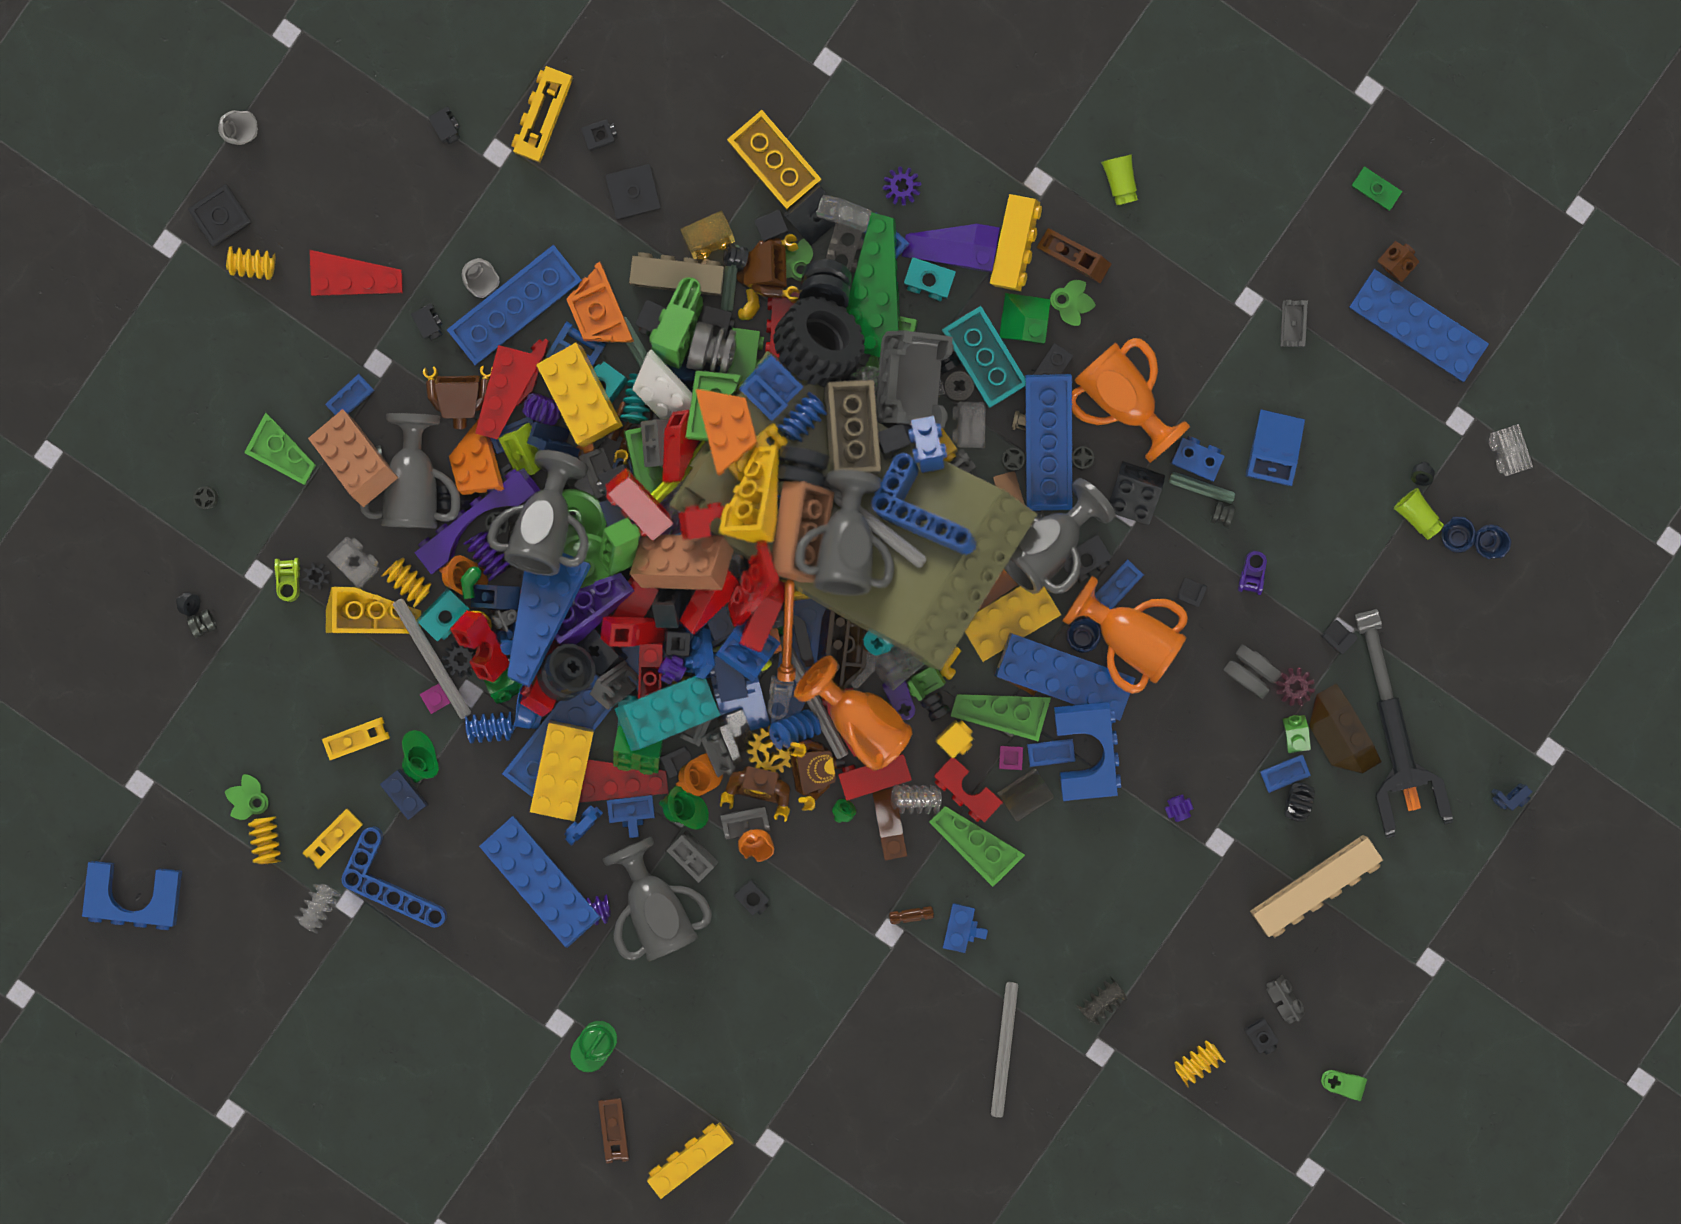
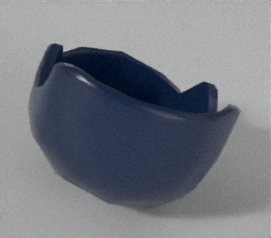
M1453 517L1443 526L1441 534L1444 546L1452 552L1467 551L1473 546L1476 538V530L1473 523L1465 517Z
M1486 525L1477 530L1474 546L1477 553L1487 559L1503 558L1510 550L1511 539L1502 527Z
M1089 617L1074 620L1067 630V642L1072 649L1080 653L1094 650L1101 641V628L1097 622Z

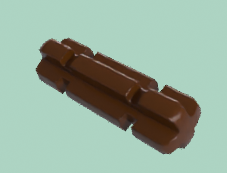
M928 906L923 907V909L902 910L900 913L898 911L890 912L889 918L891 924H900L901 921L907 923L920 921L922 918H925V920L934 918L933 908Z

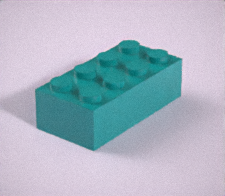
M981 306L942 329L944 336L953 337V351L988 408L993 407L1025 387L1024 375Z
M696 675L615 708L631 751L644 748L720 716L706 678H698Z

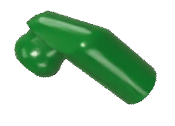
M470 567L461 577L464 599L475 598L473 586L482 576V571L478 567Z

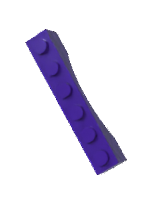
M513 469L504 476L506 481L503 482L504 489L502 491L488 489L489 494L482 499L479 496L470 503L472 508L467 512L461 510L453 523L449 526L445 523L435 531L437 535L434 538L430 539L427 537L418 544L420 549L415 554L430 574L437 572L439 568L455 557L456 548L462 534L475 518L493 508L520 506L532 495L540 491L525 469L519 471Z

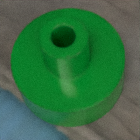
M839 799L832 808L835 821L838 823L842 821L850 822L856 814L855 806L850 801H846V799Z

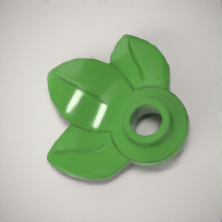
M804 238L799 241V248L796 251L791 252L785 246L786 278L792 277L797 281H801L802 274L797 272V268L799 266L805 267L813 257V250Z
M1081 280L1070 281L1065 288L1056 289L1050 297L1051 305L1060 311L1062 320L1073 326L1080 325V314L1086 313L1096 306L1092 298L1083 293L1086 282ZM1058 296H1065L1066 302L1064 304L1058 303Z
M244 774L241 779V786L231 787L225 791L227 799L235 806L231 812V817L235 819L245 820L252 814L265 812L268 808V798L261 792L260 782L253 776ZM256 798L261 800L260 807L254 805Z

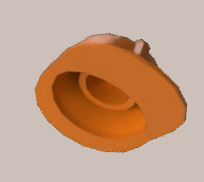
M462 555L455 556L444 567L439 568L444 585L448 589L463 595L461 577L470 567H478V564ZM481 567L482 576L475 585H488L487 575L483 574L484 569Z
M707 753L702 754L682 766L678 773L679 781L676 783V786L681 787L687 793L701 796L716 788L721 783L723 774L717 777Z

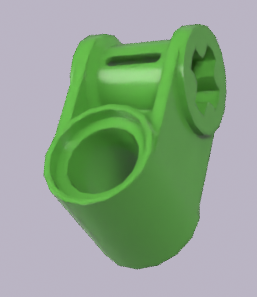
M1335 1070L1325 1071L1321 1076V1084L1328 1091L1354 1100H1362L1367 1082L1366 1078ZM1334 1077L1338 1081L1337 1084L1334 1083L1331 1086V1084L1328 1083V1079H1333Z

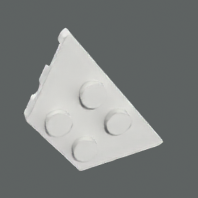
M650 350L632 389L660 419H670L675 411L690 410L692 392Z

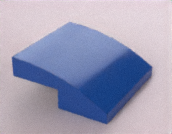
M770 354L739 389L773 421L788 406L787 403L803 388V385Z
M746 620L742 626L735 627L716 653V656L753 682L781 642L769 634L760 653L739 644L747 622Z

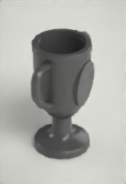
M386 413V421L398 425L403 431V449L393 457L389 465L398 479L384 490L382 511L375 512L370 510L369 503L364 507L360 505L361 512L365 517L370 519L382 518L381 526L436 529V520L448 522L458 516L460 511V494L458 489L448 476L433 468L430 458L421 450L423 431L429 426L439 425L441 416ZM436 478L446 485L451 495V510L447 514L437 513Z
M540 450L536 452L534 463L548 474L544 489L532 495L525 505L507 509L496 517L489 529L488 543L494 550L505 552L504 559L514 567L533 574L553 576L559 573L560 563L568 567H576L583 563L588 552L589 541L585 529L578 520L569 514L568 504L562 496L566 481L568 479H582L586 477L588 466L571 455L558 451ZM519 514L509 544L497 542L496 538L500 526L509 517ZM569 524L576 529L580 539L577 556L572 559L562 556Z
M835 470L827 473L826 484L832 489L840 490L842 493L841 510L830 518L827 525L808 531L800 540L796 548V566L805 574H816L814 586L822 591L833 594L863 595L869 593L872 586L877 588L888 586L894 574L892 556L887 546L880 539L872 535L867 519L860 512L862 495L876 492L881 486V479L871 473L856 470ZM823 534L818 553L817 567H810L806 565L804 560L806 547L814 537ZM873 545L880 551L885 563L884 577L881 580L871 577Z
M1078 478L1072 483V491L1078 500L1076 505L1067 514L1055 513L1041 519L1035 518L1004 568L1018 585L1032 594L1039 593L1044 586L1055 594L1064 593L1069 590L1078 580L1081 569V560L1076 549L1079 541V527L1091 517L1103 523H1110L1115 519V511L1106 497L1094 485L1082 478ZM1072 556L1073 567L1070 576L1060 585L1051 583L1050 580Z
M652 836L602 858L606 866L613 864L623 865L633 882L628 893V906L618 917L614 930L616 948L619 954L627 960H636L646 954L647 961H652L697 940L698 934L695 930L705 928L712 918L708 902L700 893L689 887L669 886L662 879L649 875L643 855L654 844ZM675 893L688 895L698 903L703 913V919L700 922L691 924ZM629 914L642 945L635 952L627 950L622 938L623 925Z

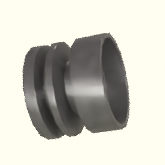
M698 322L690 348L687 368L702 371L706 362L710 363V372H715L716 366L719 365L721 366L719 373L726 374L732 365L736 350V331L730 330L728 339H724L725 328H721L716 337L713 336V325Z

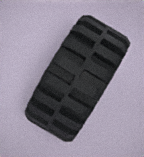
M807 297L796 301L776 325L773 341L776 354L780 355L779 360L787 366V370L790 373L793 372L797 375L796 378L801 381L806 380L808 384L826 386L828 382H842L850 374L864 354L865 341L864 335L861 334L862 329L860 325L855 322V317L852 314L849 315L846 312L847 309L843 306L839 307L836 305L837 302L832 300L826 301L822 297H817L816 299L814 297ZM809 334L820 338L829 350L818 345Z

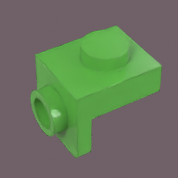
M927 667L911 676L908 681V689L913 697H917L921 701L927 694L944 686L946 681L938 669Z
M1293 715L1283 718L1288 753L1311 750L1309 727L1305 715Z

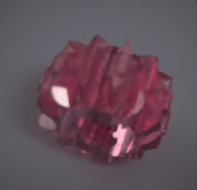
M1288 668L1289 677L1282 673L1281 677L1285 681L1276 682L1277 685L1283 686L1282 689L1276 691L1277 694L1285 692L1281 700L1285 702L1290 697V706L1294 705L1295 698L1300 706L1303 705L1301 697L1309 701L1311 698L1306 692H1315V689L1308 688V685L1313 684L1314 680L1306 681L1310 673L1305 672L1301 676V668H1297L1296 675H1294L1292 668ZM1297 680L1299 681L1298 685H1301V689L1292 693L1293 689L1290 688V684H1294Z

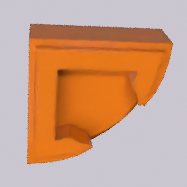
M593 443L584 448L577 446L580 449L578 456L595 450Z

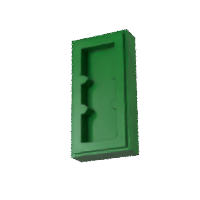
M1365 166L1351 185L1388 211L1391 210L1402 193L1401 190Z

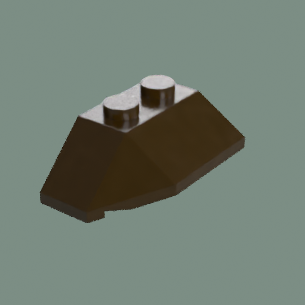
M826 608L822 616L817 661L829 655L837 661V670L832 680L844 691L866 667L868 650L864 645L863 639L868 631Z
M1337 683L1316 694L1309 727L1330 764L1358 773H1364L1380 764L1382 761L1373 742Z

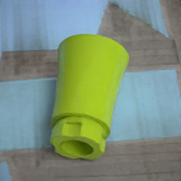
M1132 154L1101 162L1110 184L1112 196L1115 197L1116 205L1138 200L1135 192L1137 188L1133 173Z
M1418 488L1409 492L1394 507V510L1401 514L1427 540L1436 535L1444 526Z

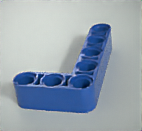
M898 454L891 463L881 482L880 488L872 499L873 510L881 519L961 554L973 552L977 544L968 529L904 502L918 475L919 467L909 454ZM910 463L907 469L902 470V467L905 464ZM899 483V486L895 490H891L893 485ZM888 503V507L881 510V507ZM904 512H908L905 518L900 519ZM928 520L924 527H920L923 521ZM948 529L946 534L940 536L942 530ZM968 537L965 543L959 544L962 538Z
M377 827L365 829L361 833L341 880L344 887L430 927L441 926L447 919V912L443 907L368 873L382 843L383 833ZM369 831L377 834L378 839L376 843L372 844L367 841L366 835ZM359 852L367 854L368 862L366 864H360L357 861V854ZM349 873L357 874L359 881L356 885L348 882L347 877ZM370 882L378 884V894L369 892L368 885ZM394 891L400 895L399 903L394 904L390 902V892ZM412 901H417L421 905L419 913H413L410 910L409 905ZM436 910L441 913L442 919L440 922L436 923L431 920L430 913Z

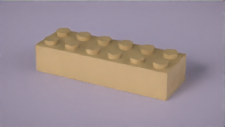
M1362 835L1256 906L1250 912L1263 932L1268 937L1273 936L1275 938L1285 931L1284 927L1289 923L1295 925L1304 919L1303 914L1311 910L1314 912L1324 905L1322 901L1328 897L1333 899L1343 892L1341 888L1347 884L1353 886L1362 879L1360 877L1365 872L1370 874L1381 867L1379 863L1383 859L1369 838Z

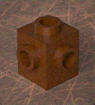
M1395 241L1381 256L1378 263L1388 274L1402 282L1419 261L1414 256L1416 252L1406 243L1401 245Z

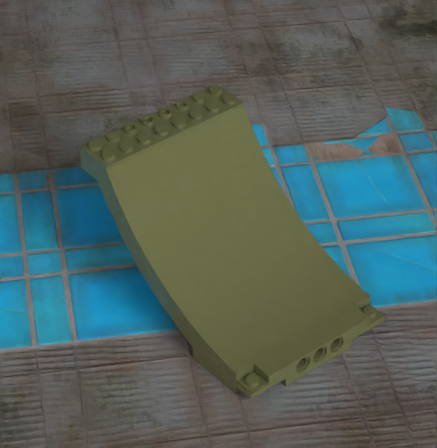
M766 351L758 366L772 353ZM796 378L803 385V388L787 403L788 406L773 421L740 389L737 390L734 396L746 398L755 435L757 436L772 423H775L776 426L779 424L784 426L783 419H790L789 413L791 411L796 412L795 406L797 404L802 405L801 399L808 398V392L815 395L825 406L824 387L818 384L811 385L806 380L801 381ZM819 413L818 416L821 422L813 420L812 423L815 428L806 427L809 435L800 434L803 440L802 443L796 440L792 441L786 437L788 443L785 446L806 448L829 456L826 416ZM877 422L878 432L888 429ZM779 429L777 430L781 436L784 435ZM771 437L766 439L769 445L774 442ZM705 441L690 464L692 467L691 472L669 505L679 513L685 512V507L699 505V509H707V504L721 502L722 506L730 505V501H732L735 495L733 491L736 485L739 486L741 483L736 480L728 468L724 470L725 472L722 475L718 476L709 441ZM910 442L909 446L893 451V457L884 460L879 447L881 471L877 477L881 479V482L898 454L907 453L914 460L912 450L916 449L914 443ZM778 459V466L788 465ZM830 460L828 468L826 470L817 471L822 473L825 477L827 473L830 472ZM944 460V469L921 473L919 462L916 463L919 467V472L904 502L968 529L977 544L973 552L961 554L881 519L872 508V499L876 492L862 495L860 506L926 557V562L920 568L916 567L871 531L872 535L880 539L887 546L894 562V574L888 586L883 588L872 586L869 593L863 595H840L822 591L814 586V582H798L793 580L794 589L874 635L909 652L928 667L941 670L1037 516L1035 512L1004 489L996 487ZM910 463L905 464L902 467V470L907 469ZM777 482V495H781L783 482ZM899 483L893 485L891 490H895L899 486ZM835 502L832 505L831 517L841 510V507ZM888 503L884 504L881 507V510L886 509L888 507ZM904 512L900 519L905 518L908 512ZM714 518L711 521V536H723L734 549V554L741 555L747 560H750L751 555H756V545L758 542L752 543L719 532L721 519ZM928 520L923 521L920 527H924ZM948 529L942 530L940 536L946 534ZM968 537L962 538L959 544L965 543ZM767 543L772 556L773 543ZM873 545L871 577L881 580L884 577L885 563L880 551ZM779 576V580L783 582L788 580V578Z

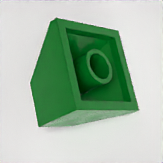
M1005 293L1000 338L1044 345L1050 299Z

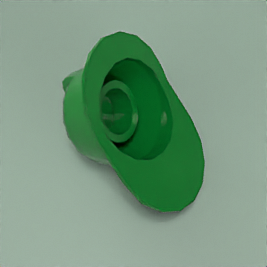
M413 730L406 733L402 739L404 753L402 769L404 773L412 778L414 783L425 778L435 777L439 767L432 741L421 731Z
M679 786L673 787L669 794L659 802L665 817L669 821L681 823L694 830L703 828L708 821L709 812L704 800L699 796L685 792Z
M604 1021L589 1023L583 1029L571 1049L573 1064L584 1072H593L602 1067L617 1044L615 1029Z

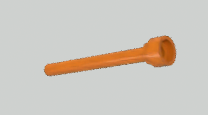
M788 579L785 582L782 663L777 669V679L783 682L794 681L796 677V669L791 663L794 581L792 579Z

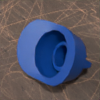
M523 684L518 694L513 731L516 727L536 729L539 727L542 719L540 715L520 704L523 696L521 691L525 686Z

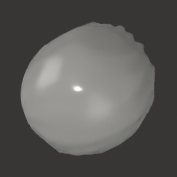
M233 110L220 117L218 132L224 141L234 145H242L257 137V121L249 111Z
M472 259L462 269V281L468 291L475 297H487L496 291V288L499 286L498 274L491 263L484 259Z

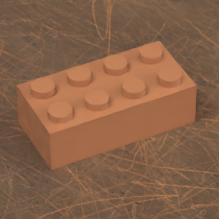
M343 409L308 438L349 494L362 507L366 506L398 479L397 475L359 425Z
M803 481L783 482L771 556L779 576L798 582H814L816 574H805L796 566V548L808 531L827 525L829 522L834 499L833 491ZM823 534L814 537L806 547L804 560L806 565L810 567H817L818 553Z
M647 535L645 537L641 536L630 575L641 588L722 590L734 549L723 536L682 540V535H659L653 541Z

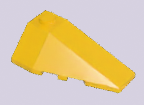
M756 447L744 469L745 476L740 485H736L733 491L735 495L730 505L726 504L723 510L719 532L752 543L758 541L773 542L777 522L778 447Z
M331 587L326 607V633L409 632L393 607L394 601L356 587ZM409 607L417 621L421 616V611Z

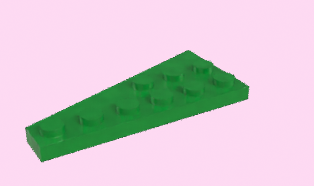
M872 212L850 290L846 312L855 317L856 324H859L862 329L861 334L864 335L865 341L864 353L880 357L883 335L888 331H899L898 268L895 248L896 224L895 218Z

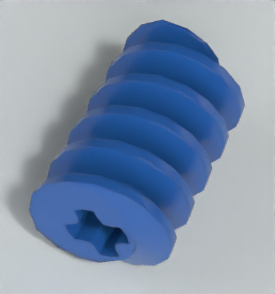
M810 392L807 393L808 398L801 399L802 405L797 404L795 406L796 412L791 411L789 413L790 419H783L784 426L780 424L777 426L792 441L796 440L802 443L803 440L800 434L809 435L806 427L814 429L815 426L812 421L821 422L818 414L827 415L823 403Z
M808 709L774 722L769 728L770 738L779 750L783 746L789 748L792 742L798 743L799 741L806 740V737L811 739L814 735L818 736L821 734V725L818 718Z
M512 711L509 712L508 718H505L503 712H500L498 719H496L494 713H491L489 720H487L485 714H482L480 721H478L476 715L472 716L471 721L465 716L466 735L469 742L474 743L475 737H477L479 743H482L484 736H486L488 742H492L494 735L497 741H501L503 734L506 740H510L513 734Z

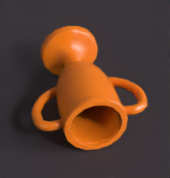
M1140 338L1128 340L1121 349L1117 343H1114L1074 379L1076 384L1080 386L1072 391V413L1081 421L1094 425H1104L1119 421L1131 426H1141L1152 440V446L1145 455L1149 463L1155 460L1190 428V425L1185 421L1173 427L1166 426L1154 414L1155 400L1152 388L1158 374L1157 358L1153 349ZM1132 347H1138L1148 358L1150 366L1148 382H1146L1139 370L1126 356V353ZM1086 392L1110 416L1095 417L1085 413L1077 405L1076 398L1081 393Z
M1091 576L1062 621L1069 625L1077 617L1087 616L1100 624L1102 636L1109 646L1107 668L1112 680L1118 687L1128 693H1139L1147 685L1148 679L1155 684L1159 681L1184 644L1186 636L1179 632L1187 624V612L1182 606L1169 599H1151L1135 608L1117 607L1110 609L1096 599L1095 589L1098 579ZM1151 607H1165L1179 616V622L1172 629L1142 611ZM1115 653L1143 674L1138 684L1132 685L1119 675L1114 662Z
M830 655L821 658L802 676L794 690V696L801 702L809 701L817 695L824 698L831 705L830 714L834 726L852 747L856 756L872 770H879L889 765L909 743L912 736V727L904 723L898 712L880 696L858 690L843 691L832 680L837 670V661Z

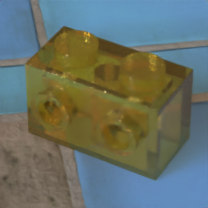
M722 211L680 229L693 259H704L711 252L717 249L723 250L727 244L735 242L733 233Z

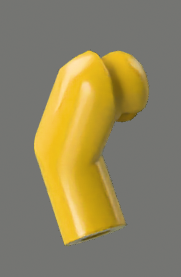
M753 289L746 290L748 302L743 308L738 310V317L741 320L752 319L760 309L758 294L753 292Z
M957 646L940 670L941 675L946 677L947 680H951L956 673V670L950 666L961 652Z

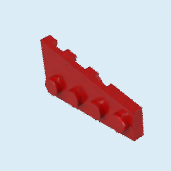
M310 250L311 296L403 293V275L400 269Z
M498 345L475 434L498 440L524 390L533 377L537 368L536 364L541 362L542 356Z
M758 541L756 545L757 553L756 555H751L749 560L751 566L748 571L743 572L741 586L736 587L728 603L733 626H742L779 583L778 572L775 570L766 541Z
M588 759L579 803L668 794L667 771L659 769L658 773L646 775L639 770L622 771L613 766V763Z

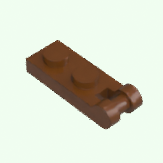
M622 1098L599 1100L606 1164L613 1163L614 1160L629 1161ZM620 1145V1151L612 1152L611 1146Z

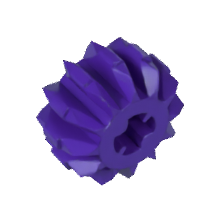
M898 167V175L893 170H890L889 173L893 179L884 177V181L891 184L883 186V190H891L886 195V198L889 199L894 195L893 204L895 205L898 199L901 198L902 206H905V198L907 197L913 203L915 200L911 193L917 196L920 195L918 190L913 189V187L921 186V182H913L918 178V174L916 173L909 177L911 168H907L906 173L902 174V167ZM901 180L905 181L908 187L906 191L903 189V192H899L896 185L898 181L901 183Z
M530 393L524 401L522 412L532 420L554 425L557 423L558 418L560 419L561 412L553 398L539 393Z

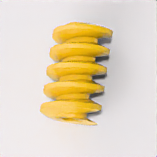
M230 246L227 253L226 268L231 276H234L238 271L240 277H243L247 272L249 278H252L256 273L257 279H261L265 274L266 280H271L275 269V253L270 258L268 251H265L264 256L261 257L259 250H256L254 256H252L250 249H247L245 255H243L241 248H238L235 254Z
M401 558L396 560L381 577L389 574L387 582L396 581L393 588L398 589L402 587L401 596L409 593L407 601L410 602L415 599L413 605L415 608L430 593L431 583L423 586L422 583L425 578L416 579L418 571L410 573L409 570L412 565L408 564L403 567L405 559Z
M276 816L254 819V821L248 823L249 827L255 828V830L249 832V835L256 837L250 844L257 846L251 853L259 856L252 860L253 863L268 864L282 862L275 859L281 852L273 849L280 845L279 842L272 841V839L278 837V833L271 832V830L277 828V824L270 823Z
M1205 1041L1206 1049L1197 1046L1198 1054L1190 1051V1060L1183 1056V1065L1177 1061L1174 1062L1176 1071L1188 1088V1080L1194 1084L1196 1083L1195 1075L1204 1078L1202 1070L1211 1073L1210 1065L1218 1068V1059L1226 1063L1214 1044Z

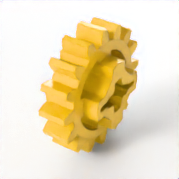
M770 725L768 726V731L761 727L759 735L756 733L752 734L755 740H748V744L752 748L748 749L747 753L753 754L749 761L757 762L754 768L763 767V770H770L772 772H776V769H779L783 773L784 765L789 768L791 767L788 762L790 759L789 749H795V747L790 746L787 750L776 748L777 752H772L769 755L766 749L774 745L771 738L765 742L761 740L766 736H770ZM757 750L763 753V762L759 760ZM783 759L781 762L772 765L775 760Z

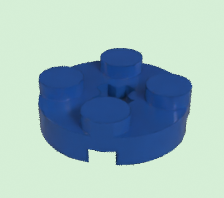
M589 806L583 812L580 818L581 822L578 824L575 821L564 834L566 836L565 840L572 846L575 840L578 841L595 824L594 821L600 818L603 812L598 807L593 808Z

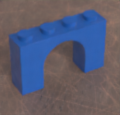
M1109 702L1054 707L1057 736L1084 733L1096 737L1103 745L1101 759L1093 767L1080 771L1060 772L1063 801L1118 796L1117 788H1121L1120 774H1116L1115 766H1119L1118 752L1114 753L1113 746L1118 743L1117 733L1112 731V723H1116L1115 710L1110 709Z
M88 862L82 917H88L90 922H102V919L111 920V924L124 925L125 921L133 922V926L144 928L147 927V924L156 925V929L169 930L170 927L176 925L182 871L157 869L153 897L150 903L143 910L130 911L122 908L113 897L114 863Z

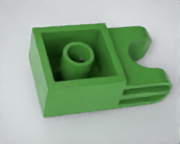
M691 277L683 278L679 282L667 309H663L660 314L658 328H654L650 336L651 350L665 364L678 369L681 368L692 344L697 320L703 309L700 283Z

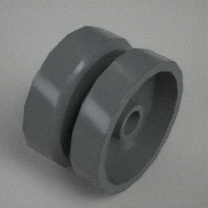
M1242 644L1235 655L1244 663V666L1242 667L1235 661H1229L1223 671L1255 695L1264 699L1270 689L1260 679L1263 677L1271 683H1276L1282 673L1272 666V663L1256 651L1253 652Z

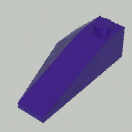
M971 224L906 234L905 239L910 244L903 251L902 257H913L923 261L992 273L999 227Z
M621 573L580 588L554 640L559 646L564 644L576 645L603 621V617H607L634 592V589Z

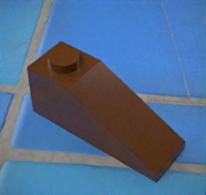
M1049 228L1037 246L1039 250L1098 283H1101L1111 266V263L1103 256Z
M895 788L873 792L884 859L890 860L906 857L907 851Z

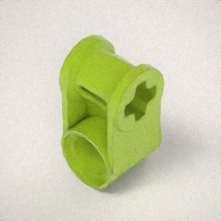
M299 558L287 561L275 559L277 595L284 601H295L300 594ZM286 585H291L294 592L292 596L287 598L283 595V588Z

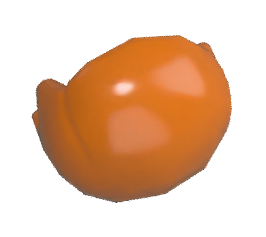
M749 830L738 841L739 852L746 859L752 856L757 862L769 859L774 854L772 838L764 830Z

